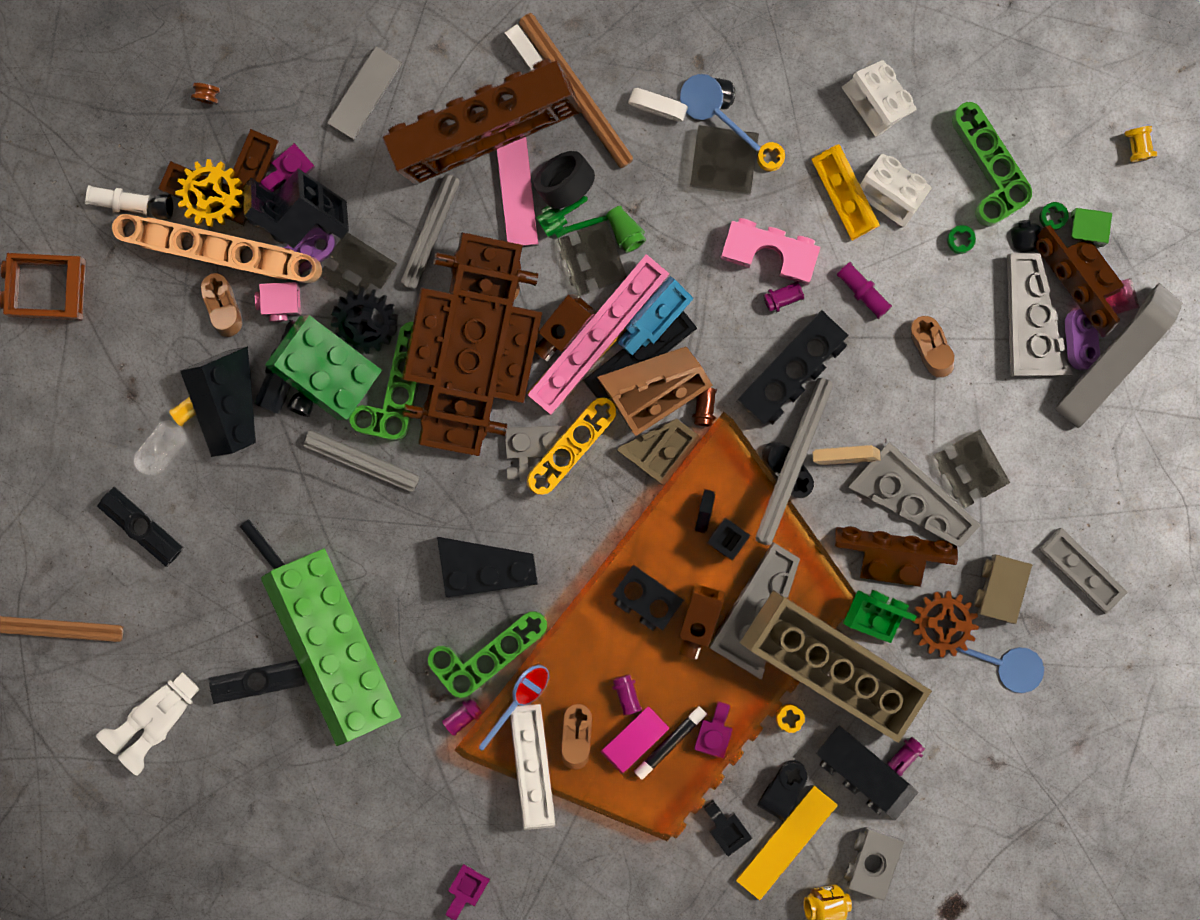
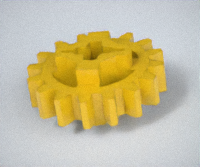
M207 159L205 167H202L197 161L195 162V171L192 172L187 168L184 170L188 176L186 180L178 178V182L183 186L182 190L175 191L177 196L183 198L178 203V207L181 209L188 208L184 215L188 219L195 215V223L199 226L203 220H206L208 227H213L214 220L224 225V216L228 215L234 218L235 215L231 211L233 207H242L236 201L237 197L244 196L242 190L236 189L242 182L239 178L232 179L235 171L232 168L224 171L225 164L221 161L216 167H214L211 159ZM209 174L206 179L199 182L195 181L200 176ZM223 178L229 185L230 195L226 194L221 187ZM213 187V190L221 198L209 196L207 199L199 189L210 191ZM190 192L195 194L198 199L196 209L192 205ZM220 205L224 206L221 210L211 213L212 208Z

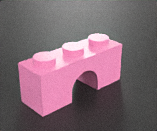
M739 218L738 222H731L721 260L750 268L756 252L761 249H772L779 254L782 260L779 277L795 282L798 281V283L805 285L810 283L820 250L819 246L814 245L815 240L804 236H797V240L785 236V231L773 227H768L767 231L755 228L757 223L743 218Z

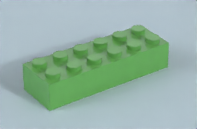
M325 548L274 569L262 576V583L336 746L347 743L401 718Z

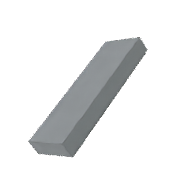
M375 46L327 124L350 139L355 140L398 72L402 62Z
M1059 528L1039 549L1104 614H1107L1128 593L1063 528Z

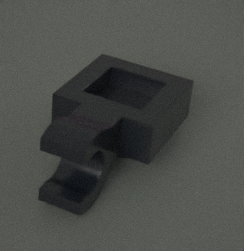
M714 800L703 806L716 824L709 832L727 856H730L753 839L734 812L725 817Z

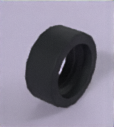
M567 151L553 157L543 165L537 173L534 186L548 206L561 209L579 201L593 185L595 173L590 164L578 151Z

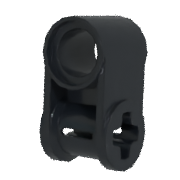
M796 760L784 762L773 781L765 789L757 806L784 822L807 782V772L804 765ZM795 768L799 769L798 774L801 779L799 781L793 779L792 782H788L786 771H794Z

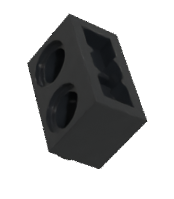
M634 564L612 594L617 598L614 602L615 605L628 614L632 609L642 616L639 622L653 632L657 627L663 630L684 601ZM630 582H637L642 586L643 593L637 600L628 599L624 593L625 586ZM655 600H663L668 606L666 615L661 618H656L650 613V605Z

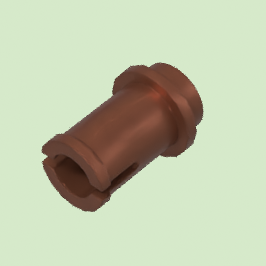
M708 388L697 396L695 414H692L695 425L712 426L713 421L716 420V416H713L717 389Z

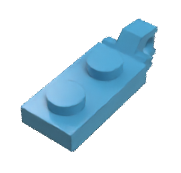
M670 276L630 320V323L625 328L628 331L622 336L618 344L631 355L641 345L646 347L650 342L654 344L690 304L693 297Z

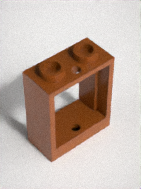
M7 253L6 261L3 260L1 264V277L5 279V290L0 292V309H3V314L19 318L83 320L86 260L81 256ZM20 264L67 267L65 310L18 308Z

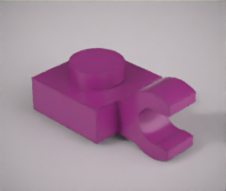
M294 143L271 162L276 171L265 177L261 184L274 192L298 168L309 174L315 169V166Z
M718 701L712 721L703 719L694 750L724 758L733 728L724 725L730 704Z
M463 864L448 892L455 895V898L445 915L453 920H457L466 902L475 907L490 879Z

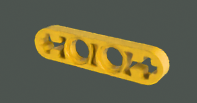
M607 398L593 400L555 442L527 476V486L531 492L538 495L551 492L597 440L616 416V408L611 400ZM596 405H607L606 413L609 416L607 419L601 417L594 423L599 426L597 431L592 424L583 420L586 415L591 420L597 414L594 408ZM578 426H584L589 430L590 437L584 444L574 440L573 431ZM558 449H564L569 453L570 460L564 467L557 466L553 461V454ZM547 461L551 469L559 472V475L555 477L554 473H551L546 478V482L549 484L547 488L540 486L537 489L534 486L537 482L534 476L536 474L541 476L548 470V468L543 466Z

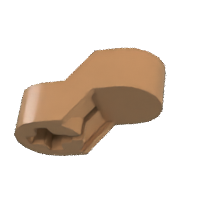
M218 273L206 276L201 284L204 303L216 331L221 336L232 337L242 327L241 313L234 298L232 287L223 275Z
M930 316L918 317L912 323V341L917 347L927 370L935 377H946L954 369L955 355L948 345L944 332L938 322Z
M581 704L570 706L564 716L561 756L564 765L574 770L581 769L588 763L590 752L592 713L589 708Z

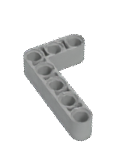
M1158 283L1143 300L1133 320L1064 395L1054 409L1075 427L1080 428L1177 320L1183 302Z

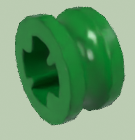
M1059 202L1047 204L1039 215L1041 225L1043 227L1050 225L1054 231L1061 229L1069 218L1067 208ZM1054 208L1055 213H1061L1062 218L1057 220L1059 224H1054L1053 220H1047L1046 215L1051 213L1049 209Z
M965 225L956 226L947 237L948 247L957 254L967 253L976 242L974 231ZM956 232L959 235L963 233L968 235L969 238L966 241L969 242V245L967 247L963 244L959 247L955 245L954 241L957 238H954V234Z

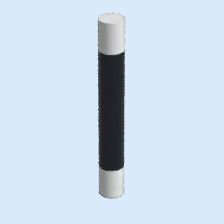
M698 706L634 771L637 776L643 780L691 732L707 713Z

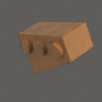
M687 346L598 377L621 417L635 436L713 386L704 369Z

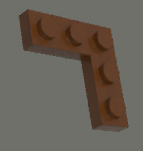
M250 129L233 168L235 174L232 179L239 178L242 182L236 189L244 192L243 186L250 178L261 184L280 144L278 140ZM170 161L158 189L183 200L182 197L175 194V191L183 189V186L178 182V178L187 179L188 176L184 171L186 167ZM202 175L195 181L199 182L201 180H204L207 178V176ZM223 183L221 186L223 191L230 195L228 183ZM213 187L210 191L199 189L207 199L209 196L221 198L213 190ZM190 192L191 202L196 206L198 199L195 194ZM244 196L236 199L242 207H233L231 210L235 217L231 218L226 215L224 218L244 226L247 219L244 216ZM220 205L215 208H212L211 212H217L221 210L224 206Z

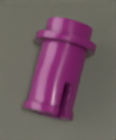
M798 281L775 291L769 289L768 293L763 295L769 312L774 310L780 312V308L805 299Z
M630 674L613 679L614 685L612 689L617 691L623 715L641 711L642 707L633 685L636 683L635 679H632Z
M473 699L462 701L463 705L442 720L446 729L453 736H456L459 731L474 719L476 721L480 719L479 715L483 712Z
M911 737L909 740L905 739L904 746L887 762V765L900 776L903 775L905 770L918 756L923 757L922 752L925 750V747L914 737Z

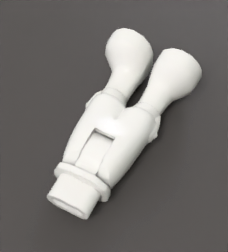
M184 672L174 681L170 679L168 681L169 685L161 687L141 705L134 707L128 715L127 721L119 728L114 730L104 728L96 735L97 739L116 755L125 747L137 731L144 729L142 736L118 756L121 763L136 776L145 767L144 757L148 750L166 739L168 731L181 717L188 704L193 702L191 698L200 690Z

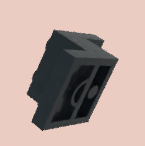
M299 168L276 194L253 178H250L243 186L244 216L247 221L255 227H262L281 244L286 243L295 248L316 223L325 233H333L340 239L349 231L347 201Z

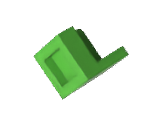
M1075 208L1071 211L1070 218H1074L1072 239L1091 241L1095 246L1101 247L1109 243L1112 221L1111 212Z

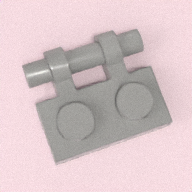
M567 426L507 428V459L519 458V467L507 468V480L519 479L520 482H527V476L534 468L529 467L528 458H542L567 430ZM564 449L556 450L553 454L554 463L556 464V457H568V452ZM547 463V466L544 467L548 468V470L541 476L536 474L534 478L545 479L551 473H554L555 477H557L559 472L551 469ZM567 473L563 478H569V473Z

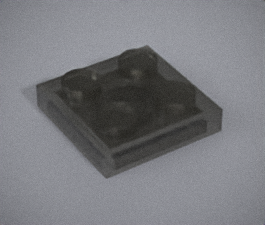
M698 125L690 187L750 195L756 150L732 129ZM744 131L758 144L759 133Z

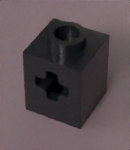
M725 517L706 543L733 561L751 535Z

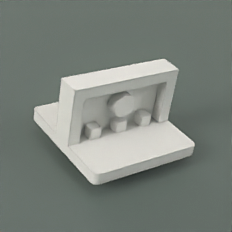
M883 60L853 74V78L842 86V89L875 137L881 135L902 118L917 110L910 93L902 88L896 79V74L892 67Z
M883 153L860 184L869 204L904 228L932 189L922 176L911 173L902 167L896 158L886 156Z

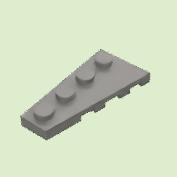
M1007 254L1010 377L1072 376L1071 366L1068 365L1064 352L1066 350L1064 340L1060 337L1056 322L1058 320L1056 310L1052 307L1049 296L1050 288L1041 254Z
M891 442L880 451L881 461L870 462L848 486V488L863 494L874 502L887 507L958 547H961L981 526L973 516Z
M772 542L709 644V648L761 680L765 671L766 660L747 649L740 642L773 590L785 598L789 596L800 558Z

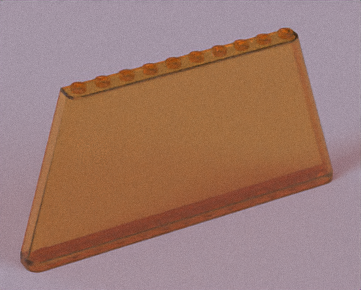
M725 412L720 415L455 748V752L464 759L518 780L510 716L484 750H480L479 745L514 701L513 689L519 677L530 667L543 665L549 671L547 686L543 693L528 705L541 704L552 795L665 841H668L671 836L676 839L687 826L683 822L690 812L695 815L706 802L703 798L704 794L709 788L715 790L725 778V775L722 774L723 770L729 763L734 766L744 754V751L741 749L748 739L753 742L764 728L760 725L767 715L772 718L783 704L779 701L786 691L791 694L800 683V681L766 661L765 671L761 680L709 647L701 646L698 659L687 658L680 654L684 639L679 638V634L695 583L725 592L724 602L711 638L712 641L769 546L756 541V534L777 480L734 419ZM704 489L715 491L714 494L716 495L708 529L704 534L694 530ZM789 499L772 541L800 558L787 599L840 632L837 626L845 619L856 596V592ZM725 517L751 535L733 561L706 543ZM633 564L684 600L663 630L657 627L653 632L639 622L642 616L632 609L628 614L614 604L617 598L612 594ZM630 582L625 586L624 593L628 599L637 600L641 597L643 589L639 583ZM655 600L650 605V613L656 618L665 616L668 611V606L663 600ZM694 623L693 627L696 629H703L704 625H702L701 623ZM630 674L631 678L636 681L633 685L642 710L633 714L623 715L617 691L612 689L614 685L613 679ZM718 701L730 704L724 725L733 728L724 758L694 750L703 719L712 721ZM581 704L589 708L592 713L590 752L588 763L581 769L574 770L564 765L561 756L564 716L570 706ZM649 706L669 729L621 774L601 751ZM700 706L707 715L643 780L638 777L634 771Z

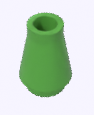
M617 206L606 214L619 248H623L626 253L638 249L646 242L645 231L624 211L622 206Z

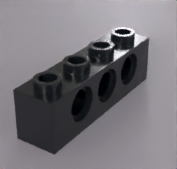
M821 310L736 402L762 426L767 421L773 425L785 412L781 409V406L788 399L794 403L806 390L802 384L809 377L815 380L827 368L823 362L830 355L836 358L846 348L847 344L844 340L848 334ZM812 340L821 342L824 348L823 354L812 356L807 350L808 342ZM796 362L801 365L803 373L800 378L793 379L787 375L786 366L789 363ZM774 384L780 387L782 396L779 400L771 401L766 397L765 388L768 385Z

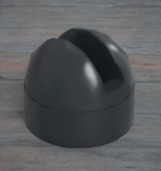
M169 194L154 196L150 200V213L155 218L171 219L173 215L172 196Z
M298 392L290 399L287 409L298 415L310 417L314 405L313 401Z

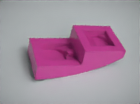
M648 706L601 753L623 774L669 727Z

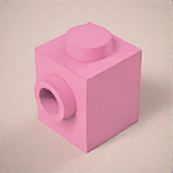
M297 282L259 284L260 292H255L256 310H261L262 316L269 317V322L288 321V316L301 315L300 285Z

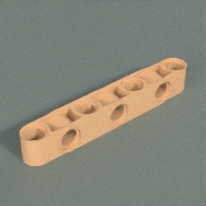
M130 214L119 215L112 224V231L117 239L154 251L302 283L316 282L322 274V266L316 258L275 245ZM133 221L135 231L131 236L127 237L124 233V227L128 222ZM191 234L194 244L190 249L185 250L182 246V240L186 235ZM250 247L253 257L248 263L244 264L240 258L241 252L245 248ZM304 261H309L312 265V271L308 276L302 277L299 267Z

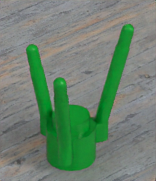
M583 196L579 201L562 210L546 206L541 209L543 213L536 217L548 238L556 234L557 238H560L567 233L605 222L608 218L604 215L563 227V225L568 223L565 215L587 202V196Z

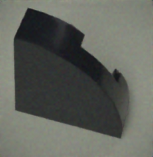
M704 489L694 530L696 532L704 534L705 531L707 532L716 495L714 494L715 491Z

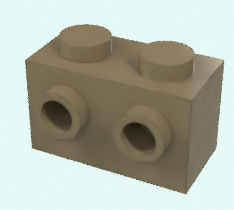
M997 554L992 555L991 560L986 559L982 571V577L986 578L983 590H977L974 600V606L978 607L977 614L1016 624L1033 564Z

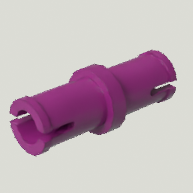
M851 262L837 273V276L855 293L854 298L857 301L861 300L877 316V319H880L892 308V305L874 288L875 283L872 280L868 281Z

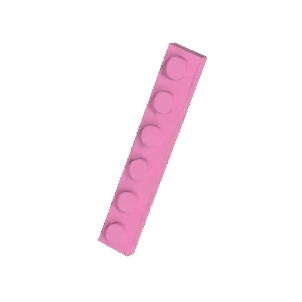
M646 254L528 393V397L552 415L626 328L630 320L669 277L670 273Z

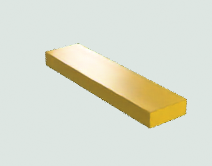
M813 785L737 877L736 881L758 900H761L838 804Z

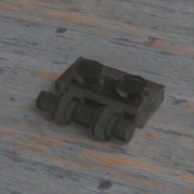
M606 221L577 231L581 243L572 246L569 235L558 239L561 251H559L561 260L567 264L571 275L569 277L570 284L575 286L579 297L590 293L586 283L588 280L595 278L598 289H602L626 279L627 275ZM582 253L586 254L590 269L582 271L577 256Z
M347 232L339 240L329 256L339 265L335 271L324 266L320 277L328 282L327 285L334 290L339 288L345 293L352 290L355 295H358L360 288L363 287L365 293L370 294L367 292L370 285L372 284L382 290L398 264ZM348 270L362 278L358 286L344 278Z
M980 429L952 444L958 455L950 460L945 449L934 455L940 465L937 467L941 475L945 474L953 488L951 493L955 499L958 498L964 508L975 503L969 493L973 489L977 488L981 497L984 498L1011 483ZM961 464L964 465L972 479L966 483H963L955 469Z

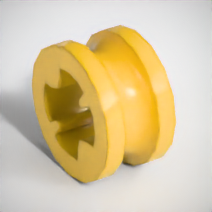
M774 142L762 145L757 154L758 165L763 170L769 172L779 169L785 160L784 149L781 145ZM767 150L771 153L775 150L779 154L776 157L779 161L776 164L773 161L766 163L764 161L766 155L763 152Z

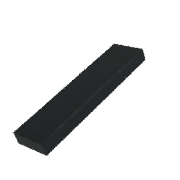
M682 311L654 344L650 342L646 347L641 345L633 355L624 349L620 350L587 376L583 382L597 399H610L598 379L599 376L668 353L698 328L687 314Z

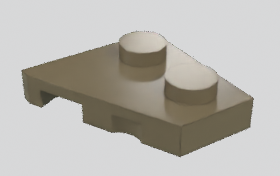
M675 419L620 446L617 451L664 486L701 437L681 421Z

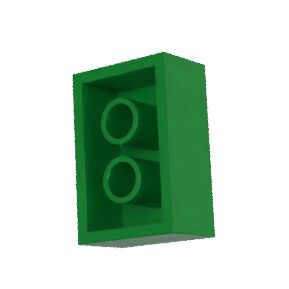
M310 315L298 318L265 364L268 369L337 420H348L382 371Z

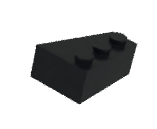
M248 346L224 351L180 370L211 457L233 454L256 443Z
M437 537L446 598L539 584L535 555L532 553Z
M840 725L815 753L822 759L819 765L832 776L836 772L845 778L842 784L854 795L857 796L859 792H862L868 797L869 800L865 804L879 816L884 811L896 820L919 793L911 784Z

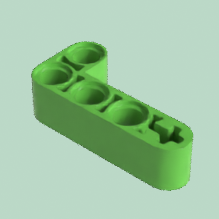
M965 102L954 112L952 125L995 191L983 199L975 210L977 221L983 226L992 227L1013 215L1030 202L1032 188L982 109L976 103ZM964 114H972L974 118L970 123L969 121L963 122L961 117ZM978 126H981V129L977 130L973 136L969 134L973 128L976 129ZM978 137L988 138L991 143V149L987 151L979 149L976 139ZM996 162L1003 163L1007 167V175L1004 177L996 175L993 171V164ZM1011 188H1018L1023 192L1024 199L1022 202H1015L1010 198L1009 191ZM984 205H994L998 210L997 218H988L983 211Z
M413 322L404 324L400 329L383 409L360 405L355 408L349 417L351 427L361 434L398 441L403 439L409 431L411 418L403 417V411H413L403 408L405 404L414 406L419 383L402 379L403 374L399 370V365L407 356V352H402L403 347L408 349L410 340L406 335L407 333L411 334ZM399 388L407 389L409 393L408 401L402 405H398L393 401V394ZM362 412H369L372 415V423L367 428H360L356 422L357 416ZM392 418H398L402 422V430L395 435L389 434L386 429L387 422Z
M537 611L526 613L466 663L462 661L451 647L445 645L438 646L429 653L428 664L452 695L458 698H465L542 637L547 631V619L542 613ZM529 617L533 620L539 618L542 621L539 625L541 631L539 633H536L534 630L529 632L525 637L530 639V641L525 644L522 636L514 631V628L519 626L522 631L529 625L527 622ZM513 636L517 639L519 646L516 652L506 653L502 649L501 642L504 637ZM446 651L450 655L451 663L447 668H440L435 664L434 657L437 652ZM483 655H488L494 660V669L489 673L482 672L478 668V659ZM465 675L469 678L471 685L468 691L459 692L455 689L454 679L456 676Z

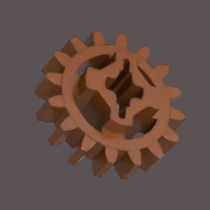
M938 591L933 592L934 600L932 601L927 597H923L922 600L925 606L923 608L915 606L914 608L919 613V618H916L915 621L911 620V622L918 624V628L912 631V635H921L922 637L917 644L922 646L927 643L929 645L927 653L929 654L938 649L939 657H944L946 650H949L951 656H957L956 648L958 647L963 651L968 650L965 641H975L974 636L970 633L971 630L979 629V626L972 624V619L978 617V614L969 613L968 611L973 604L971 602L962 604L963 595L961 594L952 599L951 591H946L944 598H941ZM941 604L939 612L932 617L926 616L931 608ZM953 605L961 611L965 621L959 620L953 613ZM944 615H947V620L952 622V627L946 628L945 633H943V628L938 626L937 623L938 620L944 619ZM925 627L931 628L934 631L937 642L930 639ZM957 631H963V634L957 641L949 644L952 635Z

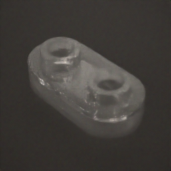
M174 421L160 423L136 452L134 459L136 468L145 475L154 476L161 473L186 441L184 428ZM171 430L174 433V438L172 441L167 442L164 439V434L166 431ZM148 454H152L155 457V462L150 466L145 463V457Z

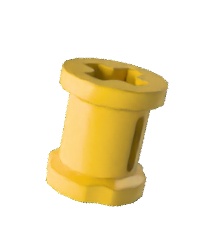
M1152 126L1135 128L1125 132V136L1130 140L1132 150L1131 162H1139L1158 156L1157 151L1153 150L1150 135L1153 131Z
M785 704L777 710L776 722L782 730L794 733L801 729L805 722V716L803 711L796 705ZM791 710L795 715L798 714V719L793 721V726H789L787 722H782V718L787 716L786 711Z

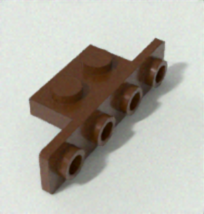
M1050 225L1044 227L1038 234L1036 249L1101 337L1108 336L1118 325L1120 318L1108 304L1106 298L1119 293L1123 289L1124 284L1091 241H1081L1067 248Z
M852 526L845 528L836 527V547L864 551L860 578L921 587L926 561L957 565L958 562L957 546L945 540L929 541L911 535L902 537L890 535L884 531H863Z

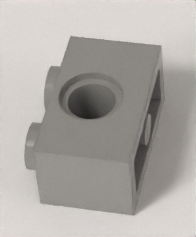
M866 827L864 833L859 832L854 845V850L858 851L855 862L848 863L844 879L848 880V888L885 901L904 841ZM869 855H878L880 857V866L876 870L870 871L864 866L865 859Z

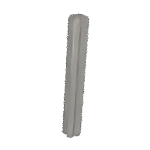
M444 175L401 280V284L404 287L415 290L420 282L460 184V180L455 176Z
M310 430L305 437L304 446L410 492H413L418 485V475L313 430Z

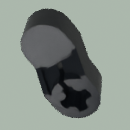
M773 441L764 447L762 459L769 471L778 480L790 448L779 441ZM804 465L801 467L791 493L796 498L807 497L814 488V480Z

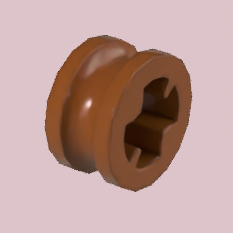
M203 83L193 84L195 93L191 94L192 100L206 104H218L216 94L220 93V88Z

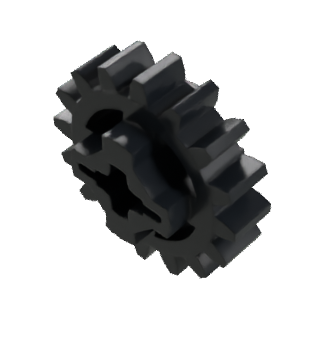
M361 287L358 295L349 290L346 296L347 299L339 297L337 306H334L331 314L334 316L331 320V327L336 328L334 333L336 336L343 337V341L347 344H352L356 351L359 347H363L365 354H369L370 347L381 351L382 342L386 345L390 344L391 335H395L397 330L395 324H397L398 315L392 314L395 308L394 304H385L386 295L378 298L376 297L375 289L370 294H366L364 288Z

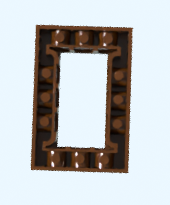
M545 59L532 66L534 70L522 75L519 71L504 78L505 83L496 87L489 84L475 91L476 95L464 100L463 97H459L446 103L447 108L437 113L434 110L426 111L418 115V121L410 125H406L404 122L392 126L388 129L389 134L382 137L397 172L415 185H418L491 153L498 148L582 113L583 110L568 76L557 60L551 62L550 59ZM512 95L513 97L508 100H504L502 96ZM477 107L484 108L483 111H480L478 113H476V110L473 109ZM454 120L455 123L448 125V122L445 121Z

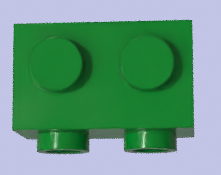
M872 589L871 593L868 594L858 590L843 624L891 643L902 618L905 617L915 621L917 615L907 611L909 605L898 599L892 598L891 602H888L889 597Z

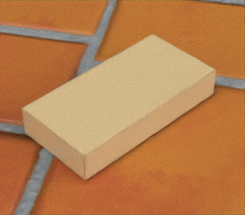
M873 445L815 449L813 451V462L819 465L881 461L880 450Z

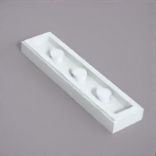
M541 704L517 706L510 715L523 828L524 830L555 827L556 823Z

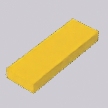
M840 144L834 145L811 159L851 240H855L880 226Z

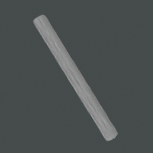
M818 378L757 531L756 541L760 544L767 546L772 544L833 388V383L828 379Z

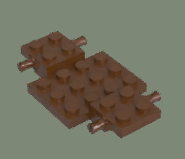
M461 232L458 249L454 256L435 253L434 257L445 259L446 261L434 259V265L451 268L452 279L449 293L420 288L402 376L404 380L430 385L427 400L423 407L405 404L403 408L415 412L403 411V417L420 419L419 445L479 456L482 441L487 433L502 436L506 434L505 430L496 429L495 427L507 429V423L490 421L494 397L524 403L542 312L513 306L518 282L536 286L537 280L527 279L526 277L538 279V273L521 270L520 257L523 245Z

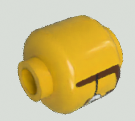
M838 885L813 888L810 890L808 897L804 898V912L807 920H846L848 912L852 910L849 894H844L842 888Z

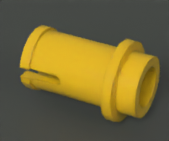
M190 397L169 410L170 415L179 426H183L185 422L196 415Z

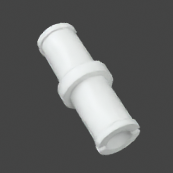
M88 185L85 204L112 208L113 212L125 210L147 215L150 196L123 192L121 188L109 190Z

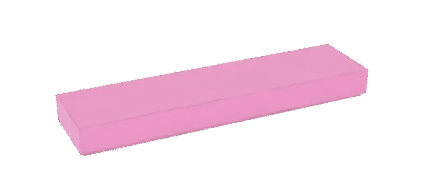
M524 137L497 149L507 242L520 244L523 247L539 245L527 138Z

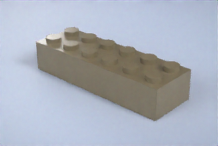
M774 590L740 642L756 655L898 743L932 692V690Z

